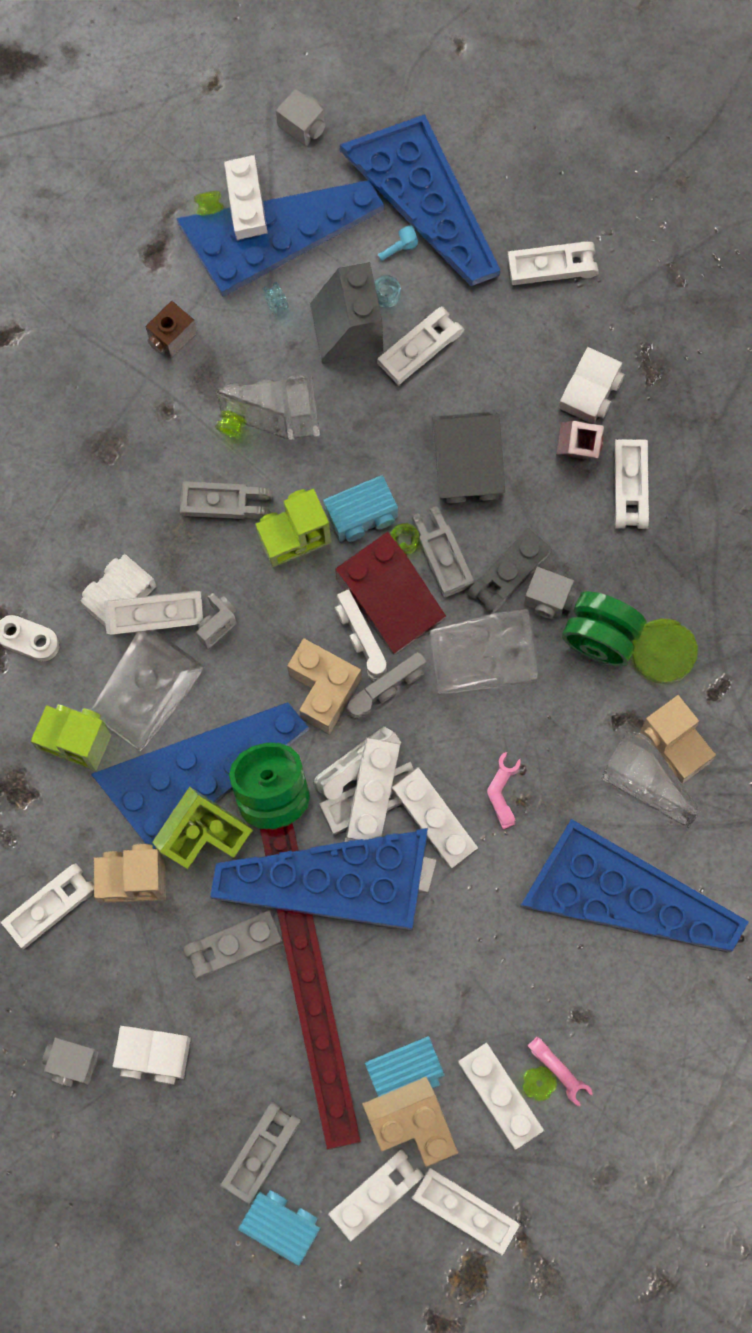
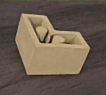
M303 638L287 665L290 677L312 688L299 709L302 720L330 735L346 708L348 701H350L362 680L361 669Z
M677 695L646 718L639 734L642 736L640 741L647 752L651 755L655 753L662 761L661 768L665 775L671 781L676 779L682 785L710 764L716 754L695 729L699 720L680 696Z
M137 844L132 846V850L104 852L103 857L94 858V898L97 902L166 900L165 860L159 850L153 849V845Z
M427 1077L363 1103L381 1151L414 1138L426 1167L458 1154Z

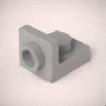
M214 593L208 596V600L217 614L206 616L198 625L199 630L196 631L199 641L207 649L237 624L233 614L236 611L234 606L224 596L219 599Z

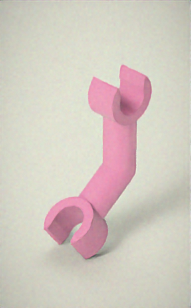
M507 752L500 756L499 770L487 790L503 830L515 825L514 821L516 820L501 792L509 777L518 773L521 762L519 759L513 768H506L503 763L507 758Z
M536 1037L527 1045L532 1050V1054L540 1062H543L567 1088L566 1095L574 1104L581 1106L580 1102L576 1099L578 1090L584 1089L592 1095L591 1088L583 1081L577 1080L539 1037Z

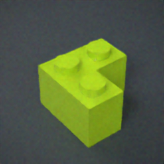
M314 488L308 491L301 489L291 493L288 499L283 501L285 512L280 514L277 512L269 513L263 516L260 522L255 524L257 534L272 568L332 543L329 521Z
M59 704L56 709L46 705L30 742L38 750L97 771L112 735L107 729L106 723L100 720L101 715L92 710L83 708L82 712Z
M189 787L152 843L161 853L188 869L206 841L234 858L252 832V829L244 821Z

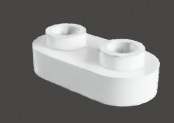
M14 615L6 616L0 620V644L4 648L41 662L51 660L58 653L59 640L51 629ZM9 627L17 628L14 635H6ZM38 639H47V642L44 646H36V641Z

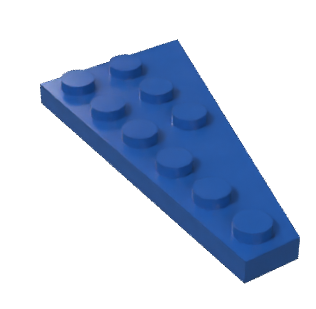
M425 114L340 144L339 151L470 286L500 275L501 270Z
M368 180L263 201L268 233L237 240L234 231L231 207L176 219L221 296L224 297L384 211V204Z
M287 702L97 771L91 775L145 844L153 845V849H157L152 843L189 787L217 803L233 790L229 773L232 763L240 753L262 743H281L289 746L305 734L309 727Z
M573 819L568 823L520 906L726 952L733 951L749 921Z
M428 828L402 834H389L384 837L366 840L359 839L311 847L310 849L294 852H281L276 855L259 858L251 857L216 863L210 897L211 899L413 930Z

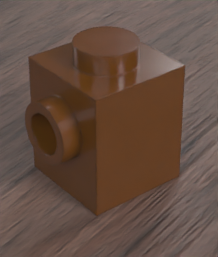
M172 300L145 326L149 337L147 340L149 345L159 354L164 351L170 358L198 333L195 320Z

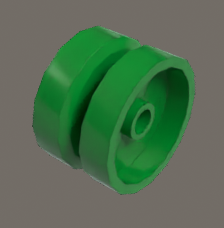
M582 592L574 607V613L577 617L568 620L562 633L563 640L574 650L596 661L612 666H627L635 649L631 641L639 640L646 625V619L635 608L616 598L598 592Z
M262 743L240 753L232 763L229 773L232 789L240 815L248 824L260 829L280 828L299 819L308 808L310 800L308 785L300 756L292 747L281 743Z

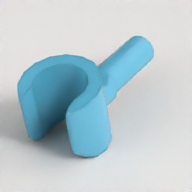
M407 226L399 230L400 241L378 254L381 261L402 249L412 250L416 248L418 238L413 226Z

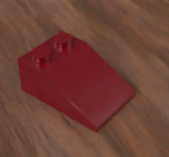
M386 532L335 568L337 582L344 591L350 590L360 612L393 655L446 618L445 613L417 570L389 532Z

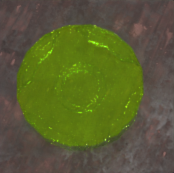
M660 618L648 622L639 640H634L632 643L635 647L632 659L636 669L643 677L655 683L670 684L682 680L691 672L697 660L698 645L694 634L674 619Z

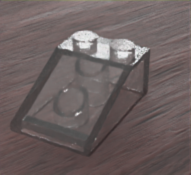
M156 630L137 632L91 710L101 715L100 720L105 722L108 728L141 751L187 696L205 666Z
M626 731L609 760L601 779L689 828L699 814L700 809L658 749L651 745L652 741L639 732L631 734Z

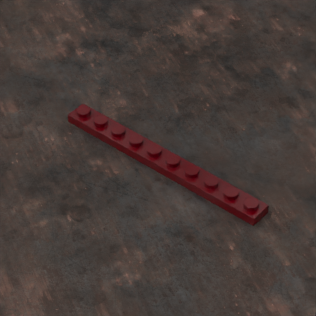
M293 822L276 829H260L265 856L287 851H299ZM277 909L326 1148L330 1150L361 1143L313 915Z

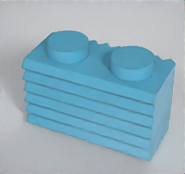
M383 475L323 500L324 509L339 542L345 539L348 542L358 540L365 535V531L374 527H377V529L386 528L395 522L394 519L398 517L397 504Z
M429 1036L365 1062L378 1097L424 1077H427L432 1089L441 1085L438 1079L445 1076Z
M269 1190L267 1196L259 1192L238 1230L300 1266L321 1230L319 1226L315 1225L318 1218L302 1208H299L297 1213L285 1207L288 1200L272 1190Z

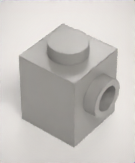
M294 89L276 109L277 126L305 146L313 138L317 139L324 131L325 117L323 106L315 98H308L297 89Z
M537 567L525 595L524 605L535 609V613L542 617L552 619L555 616L561 618L563 610L570 611L577 593L571 591L574 580Z
M55 1038L53 1045H47L42 1064L46 1065L44 1071L53 1075L52 1082L69 1087L72 1086L73 1081L89 1085L99 1052L92 1048Z

